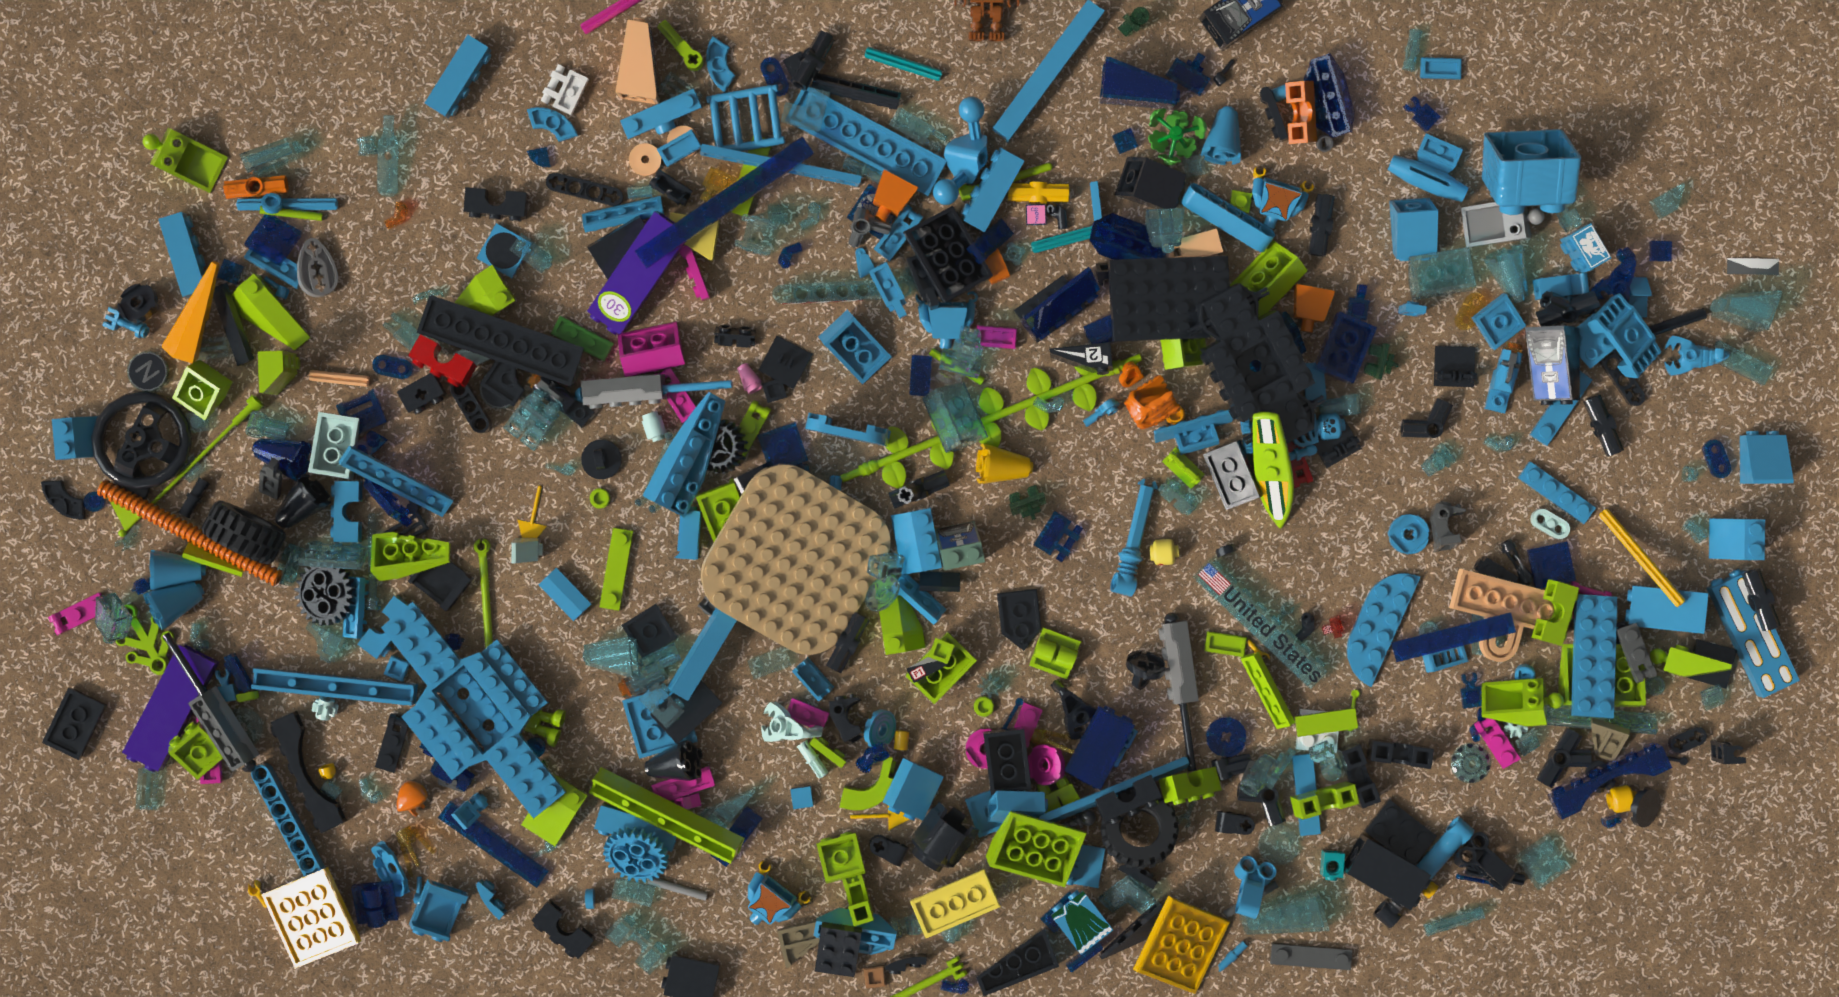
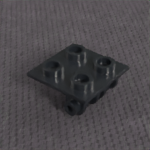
M1435 346L1434 386L1474 387V381H1477V373H1475V347Z
M1340 414V419H1344L1343 415ZM1345 419V431H1342L1340 438L1322 440L1318 436L1319 442L1313 444L1316 446L1317 453L1326 469L1362 449L1359 445L1358 437L1354 436Z

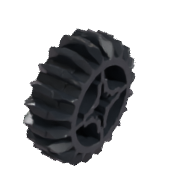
M727 419L720 420L717 432L721 430L723 432L719 434L717 439L715 438L707 466L708 471L714 470L715 473L720 474L722 472L726 474L729 471L736 470L735 466H741L740 460L746 459L743 452L748 450L744 448V445L749 442L743 440L746 434L740 433L742 428L736 426L735 422H729ZM726 454L730 455L726 461L720 463L721 458H724Z

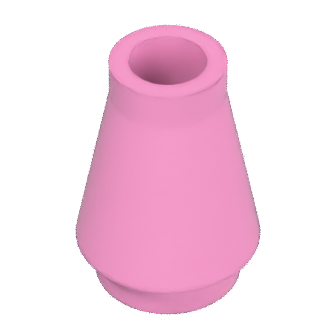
M744 363L737 368L744 391H747L748 394H753L763 387L761 384L762 380L750 368L748 363Z

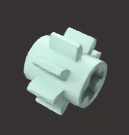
M320 696L319 699L313 702L312 712H316V718L327 721L331 717H335L339 705L334 704L335 699L332 697Z
M1503 722V725H1505L1503 731L1508 732L1510 738L1517 736L1521 738L1522 732L1527 733L1528 731L1527 726Z

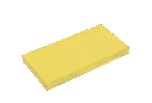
M985 869L910 900L925 938H929L1000 907Z

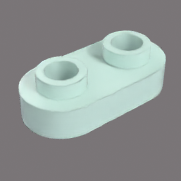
M1537 509L1531 515L1532 525L1555 539H1563L1568 536L1570 532L1568 522L1550 511ZM1540 515L1544 517L1542 523H1539L1537 520ZM1557 525L1561 527V531L1559 533L1555 531V527Z

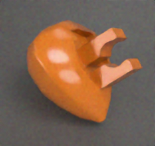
M416 781L405 782L398 792L397 811H409L417 817L416 808L424 809L426 807L423 804L428 797L425 787Z

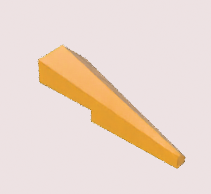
M211 262L162 344V348L173 358L189 363H194L199 358L205 322L209 320L219 262Z

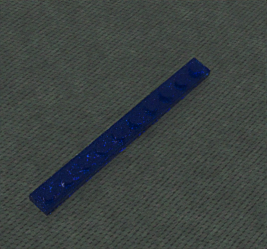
M803 137L799 138L635 250V254L645 268H649L813 156L814 152Z

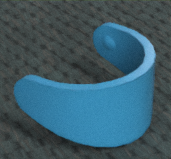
M859 247L856 249L855 254L858 273L861 279L869 275L868 271L875 267L869 255L866 254L863 248Z

